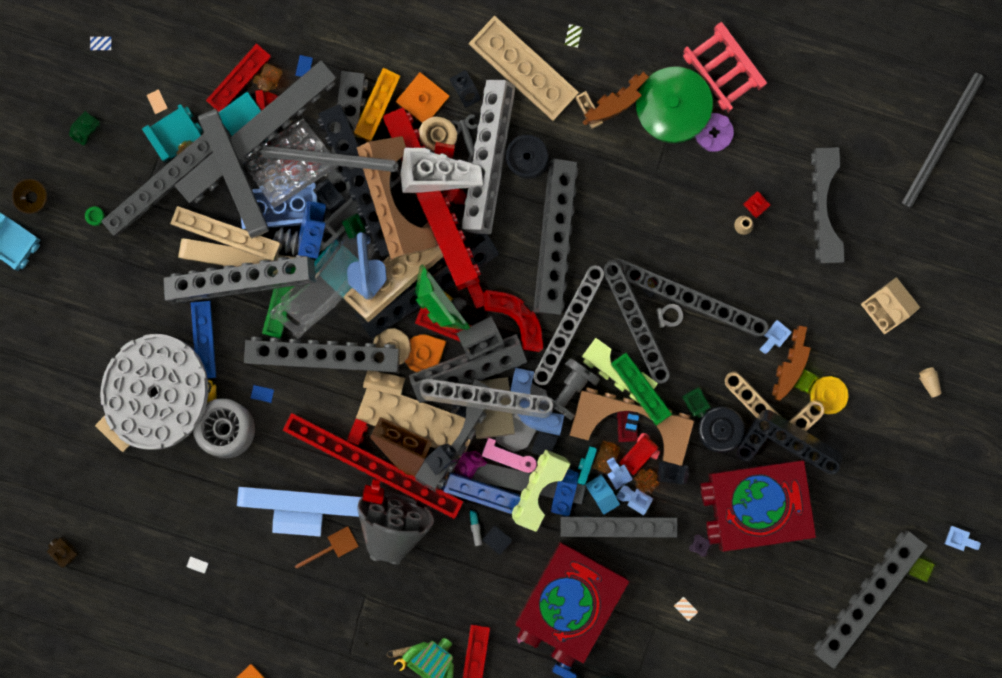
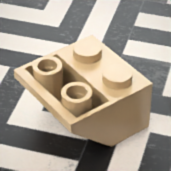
M897 277L861 304L883 334H886L905 321L920 308Z

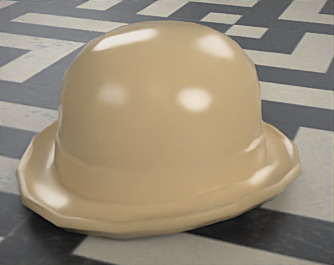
M428 118L419 128L421 143L431 151L435 150L436 142L454 145L457 141L455 126L445 118Z

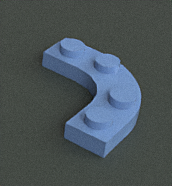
M515 368L511 391L530 394L534 372ZM522 401L519 405L522 408H528L530 403ZM552 413L547 418L517 414L520 420L530 428L560 436L564 415Z

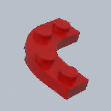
M486 290L483 293L484 309L486 311L507 314L517 322L521 331L523 350L540 352L543 349L539 320L533 311L530 312L523 304L524 301L514 295Z

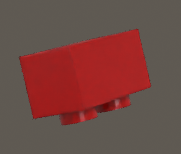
M479 282L468 286L467 288L476 309L483 307L484 298Z
M355 419L347 441L356 445L362 444L364 440L363 434L367 432L369 427L367 423Z

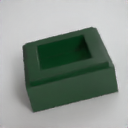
M358 213L342 221L349 239L355 238L358 233L366 231Z

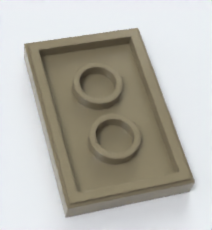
M508 377L480 381L492 389L510 391ZM503 398L500 401L502 405H508L511 402L509 398ZM486 410L487 416L482 424L478 423L475 428L477 430L476 439L515 435L513 415L507 412Z

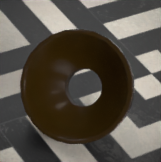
M22 180L17 183L12 191L13 204L23 213H37L46 205L47 191L43 184L37 180ZM30 192L37 194V200L34 203L27 201V195Z

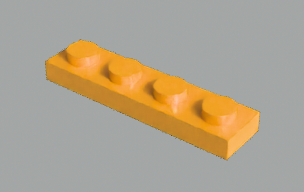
M385 68L381 70L353 132L356 137L366 142H371L400 75Z

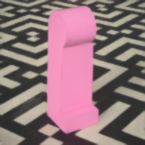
M487 439L482 453L483 457L523 472L530 473L535 470L536 460L533 457H522L495 447L496 440Z

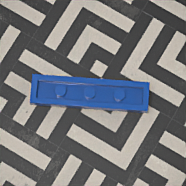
M211 301L191 302L194 351L204 365L207 378H217Z
M450 472L443 487V492L512 514L514 507L521 500L519 494Z

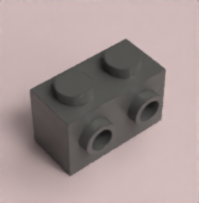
M492 317L471 326L468 330H462L457 333L469 360L504 344Z

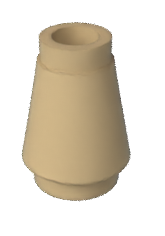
M748 216L738 217L734 224L736 231L742 235L749 234L754 226L752 219ZM744 220L749 224L748 227L743 226L742 222Z
M934 367L927 368L919 373L921 376L919 379L931 397H936L942 393L938 372L934 370Z

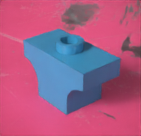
M602 475L585 484L603 514L620 505Z

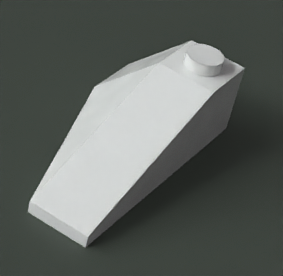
M426 148L404 149L401 168L403 193H422L483 185L480 166L462 160L457 161L448 158L444 154L438 155Z

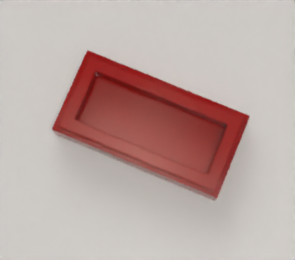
M644 434L619 463L625 465L627 470L634 475L659 447Z

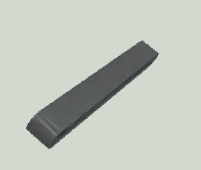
M614 259L620 262L629 283L752 336L761 337L768 331V324L763 319L622 259ZM612 265L608 267L609 273L615 274L612 270ZM633 270L638 271L640 279L632 280L630 272ZM649 278L657 280L658 285L656 288L648 286L647 281ZM668 285L675 288V294L672 296L667 295L665 292V288ZM685 293H690L693 296L691 303L684 302L683 295ZM703 300L708 301L711 305L708 311L701 308ZM720 308L727 309V318L719 316L718 311ZM739 315L744 316L746 319V323L743 326L736 323V318ZM755 323L763 325L762 333L755 332Z

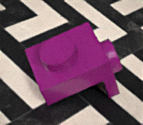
M477 451L465 452L460 457L454 471L458 475L472 479L478 467L485 466L487 462Z

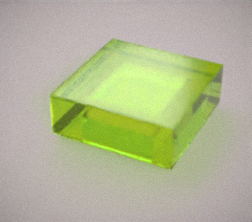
M918 558L908 574L927 582L934 564Z

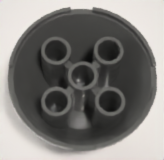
M384 492L382 504L363 501V497L360 498L357 511L370 558L374 561L382 560L394 565L400 564V561L432 528L434 517L427 507L423 509L417 505L418 501L396 493Z

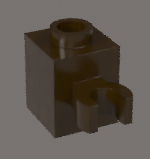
M64 537L59 540L55 538L48 545L50 549L47 553L62 568L67 567L80 554Z

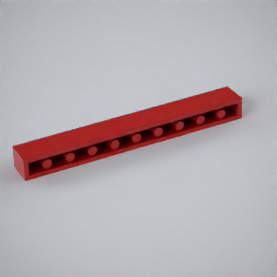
M404 107L382 116L391 138L403 136L406 148H425L424 145L420 146L418 141L420 140V134L417 128L413 130L411 125L414 122L410 112H405ZM441 191L416 193L458 291L480 282L478 276L481 273L477 264L473 265L471 262L473 255L470 248H465L463 241L466 239L462 230L458 231L455 224H458L455 214H450L448 207L451 205L447 196L443 197Z
M291 413L283 428V431L454 519L464 502L449 493L443 492L442 489L438 488L436 492L417 482L414 476L405 474L395 465L294 413Z

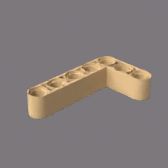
M732 371L726 375L725 385L756 418L760 413L756 412L755 406L759 403L764 404L766 410H771L778 414L741 374ZM730 376H737L739 383L735 386L730 385L728 378ZM748 389L752 392L753 396L750 399H744L741 393ZM817 400L810 401L789 422L796 425L797 419L804 418L807 424L801 429L807 431L824 414L823 404ZM812 405H819L821 411L818 414H812L810 412Z

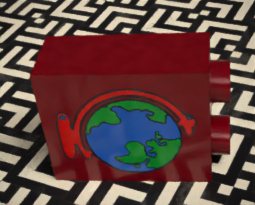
M804 460L708 474L709 482L700 483L703 505H713L715 520L706 522L709 544L719 543L720 550L723 552L816 538Z
M560 542L515 622V625L521 628L517 638L535 648H538L541 640L555 647L551 657L568 667L573 665L575 659L584 664L629 581Z

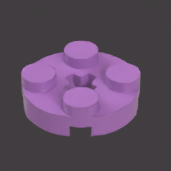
M712 113L706 128L695 137L696 141L709 152L722 151L730 144L733 138V126L728 117ZM712 128H716L720 132L716 138L709 134Z

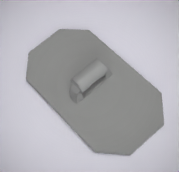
M531 384V395H547L546 390ZM541 404L539 409L547 411L549 406ZM512 413L515 435L496 437L497 444L516 452L528 447L536 430L524 424L517 414Z

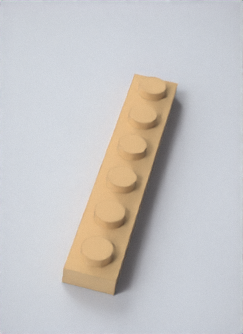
M177 206L170 223L173 226L271 261H276L282 246L281 243L262 236L251 239L246 230Z

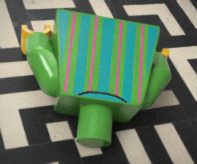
M443 638L438 645L433 641L429 644L423 642L414 645L402 658L397 659L394 665L401 662L403 667L399 671L408 666L422 678H453L454 664L451 662L453 656L447 652L452 643Z

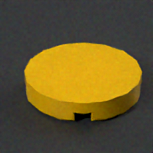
M832 376L818 379L810 390V401H820L824 407V414H836L846 406L849 397L846 385L839 378ZM813 405L816 410L821 411L819 405Z

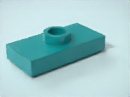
M589 446L586 458H581L578 467L581 472L577 483L582 485L586 483L597 451L596 448Z

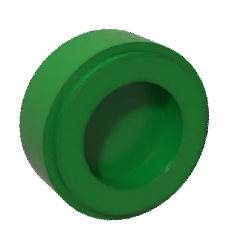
M90 207L85 213L87 223L92 226L101 225V221L105 218L104 211L99 207Z

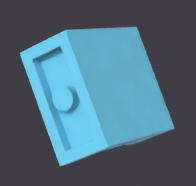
M0 213V259L14 270L19 271L20 268L24 269L29 261L27 258L30 254H34L39 248L40 244L38 243L40 239L6 215Z

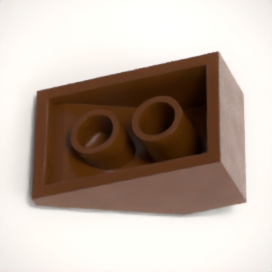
M382 417L379 418L370 437L399 470L414 477L420 470L432 443L431 440Z

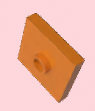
M419 72L397 99L396 103L404 107L407 112H410L412 116L423 123L428 118L434 117L450 96Z

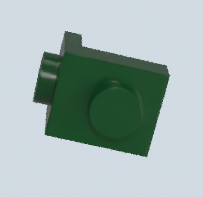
M84 111L71 125L69 136L75 142L84 146L87 143L88 137L99 127L100 121Z
M699 387L682 396L693 417L697 415L700 418L708 411L707 409L711 408Z

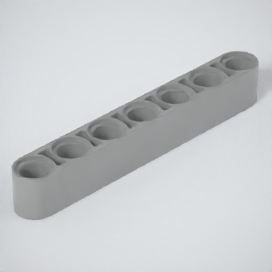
M591 266L587 270L534 373V381L538 385H546L552 378L603 279L604 271L600 266ZM598 270L600 278L593 280L590 277V272ZM587 286L591 289L592 293L589 297L581 294L583 287ZM574 304L582 305L583 311L580 314L572 311ZM567 320L572 321L574 324V328L571 331H566L563 327V323ZM558 337L565 340V346L562 348H557L554 344L555 339ZM552 354L556 357L557 361L554 365L546 363L545 358L547 355ZM543 371L547 373L548 378L545 382L537 380L538 372Z
M433 379L423 380L420 384L421 396L428 401L540 418L549 417L553 411L551 399L545 396ZM431 386L434 388V391L427 394L424 392V388ZM451 389L453 394L451 396H444L443 391ZM465 392H470L472 394V397L470 399H464L462 398V394ZM484 395H490L492 398L489 402L481 400ZM503 398L511 400L508 405H502L500 401ZM522 401H528L530 406L522 408L519 404ZM541 404H547L549 406V409L547 411H541L539 409V406Z

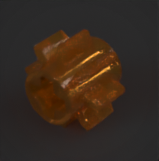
M642 469L634 478L637 489L643 493L647 491L652 493L659 485L656 473L650 469L646 472Z

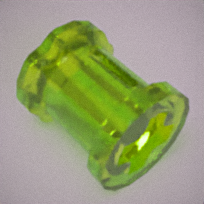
M804 369L800 380L794 387L809 394L811 385L818 377Z

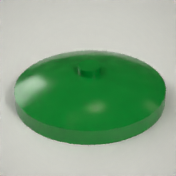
M683 67L661 69L649 76L639 90L642 96L636 101L638 118L643 128L652 137L660 141L681 143L691 140L706 128L711 119L713 98L710 88L700 75L690 69Z

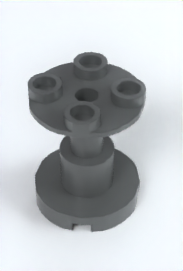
M569 358L565 365L572 369V371L564 381L567 385L555 401L551 399L555 410L572 420L575 415L565 409L567 403L576 391L578 393L581 392L588 381L596 386L600 379L585 367Z

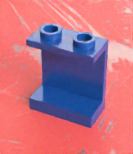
M312 201L306 202L299 233L298 255L318 258L325 228V222L322 221L326 204Z

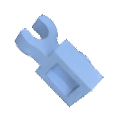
M776 320L764 335L768 340L759 350L766 354L774 344L780 347L792 332Z
M614 458L607 461L612 470L607 475L616 490L633 480L625 465L619 467Z
M625 485L622 486L616 496L620 501H629L628 506L642 515L646 513L653 498L636 489L634 492Z
M953 526L950 527L944 543L964 551L965 546L979 550L981 545L980 542L968 538L969 532Z

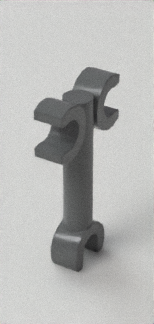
M472 114L460 121H450L453 125L458 126L456 130L457 135L462 132L469 153L468 163L471 164L475 149L469 129L474 130L478 127L477 124H469V120L475 118Z

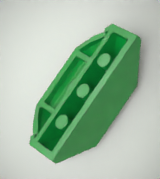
M423 264L420 265L415 291L419 297L416 299L422 309L425 307L430 313L427 316L433 324L437 322L440 327L468 330L470 326Z

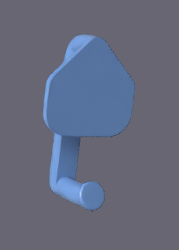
M360 232L357 234L359 261L353 262L348 266V284L365 299L371 300L387 280L386 267L380 260H368L367 245L371 242V238L365 233Z

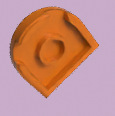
M428 335L414 336L409 340L411 352L405 363L411 370L419 372L440 363L446 341Z

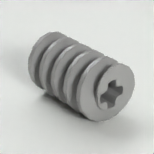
M283 227L276 231L273 241L282 244L280 251L285 247V253H289L292 249V255L295 256L298 253L299 247L298 231L293 236L291 235V229H288L286 233H284Z

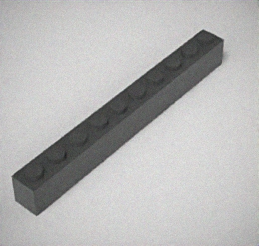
M319 61L230 137L241 165L248 160L247 156L253 152L255 154L262 149L263 142L266 140L271 141L278 135L277 130L281 127L285 129L292 123L291 118L296 114L297 116L303 114L310 102L313 104L322 97L320 94L325 89L329 91L336 85L335 81L337 78L323 61ZM214 154L209 155L174 185L189 203L195 202L197 204L205 197L203 194L208 189L212 191L219 185L218 181L223 177V174Z

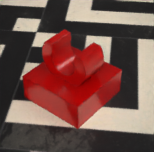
M758 191L743 204L755 218L770 206Z
M373 479L371 486L365 485L363 501L382 504L384 489L380 488L379 480Z

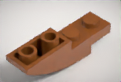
M644 72L640 76L635 74L629 80L631 85L627 89L622 87L616 95L613 92L609 96L605 94L597 102L599 106L596 109L592 107L584 115L586 119L582 123L584 125L595 124L622 113L642 96L637 89L649 77Z
M797 326L796 330L793 329L791 340L794 341L793 348L789 349L787 357L790 363L782 362L781 366L778 365L776 376L779 377L778 384H774L772 395L775 396L774 400L779 401L787 395L804 370L811 349L810 347L803 346L807 327Z

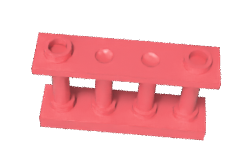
M720 22L714 28V36L693 51L687 46L683 51V57L689 65L693 64L718 98L717 103L723 111L726 109L729 113L733 109L730 103L752 87H757L758 90L762 89L767 82L724 24ZM718 41H723L726 45L725 51L705 66H702L696 57ZM734 56L738 62L737 66L714 82L708 72L727 58ZM746 72L749 76L748 82L725 97L719 88L739 73Z

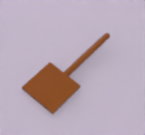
M347 526L328 536L332 546L295 565V568H299L333 549L337 556L340 557L359 547L349 527Z

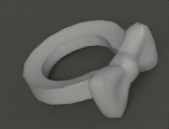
M668 304L662 309H656L660 328L665 326L674 327L682 322L683 312L678 305ZM669 308H673L678 312V319L674 323L663 319V314Z

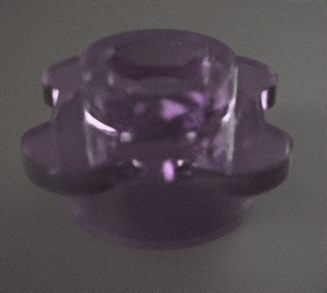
M698 534L694 536V542L689 546V550L698 553L701 557H705L707 555L706 551L711 545L708 539L705 540Z

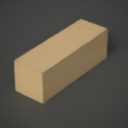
M586 91L575 97L584 115L592 107L595 109ZM603 122L590 124V127L594 129L602 125Z

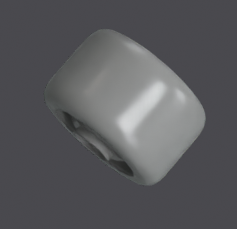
M215 399L207 403L204 414L193 430L196 442L205 452L219 458H233L245 452L251 445L255 435V424L250 412L241 404L230 399ZM230 425V431L224 435L223 427Z

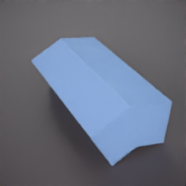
M274 510L272 533L321 536L323 515L320 513Z

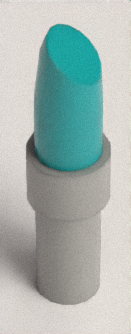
M470 509V526L473 532L475 546H480L483 544L477 512Z

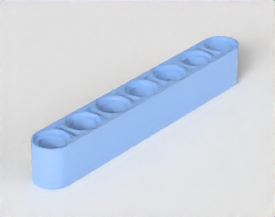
M239 487L237 506L359 517L357 505L362 497Z

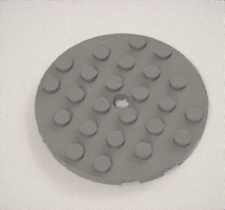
M149 334L136 340H131L120 348L121 351L115 358L110 360L104 372L100 398L106 415L104 416L106 422L122 441L137 448L160 450L176 445L189 436L204 414L208 399V379L204 365L197 353L188 344L177 338L162 334ZM153 387H156L159 392L155 397L151 396Z

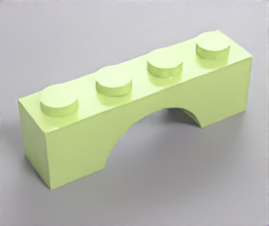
M595 338L582 356L584 358L583 363L591 369L593 367L599 369L598 374L606 380L611 378L615 381L614 386L622 392L624 389L630 392L610 365L611 348ZM642 372L643 376L654 389L658 383ZM631 393L629 397L638 403V401Z
M545 450L544 454L539 457L538 466L535 472L531 473L527 488L523 489L520 497L521 500L512 511V518L516 524L536 532L545 516L538 505V497L541 490L551 482L562 481L570 466L565 457Z

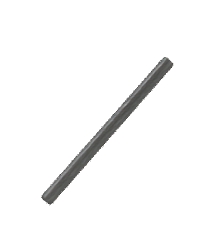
M979 73L973 75L902 201L904 206L909 208L913 206L984 79L983 75Z
M263 146L260 151L263 157L390 172H395L398 167L396 160L272 146Z

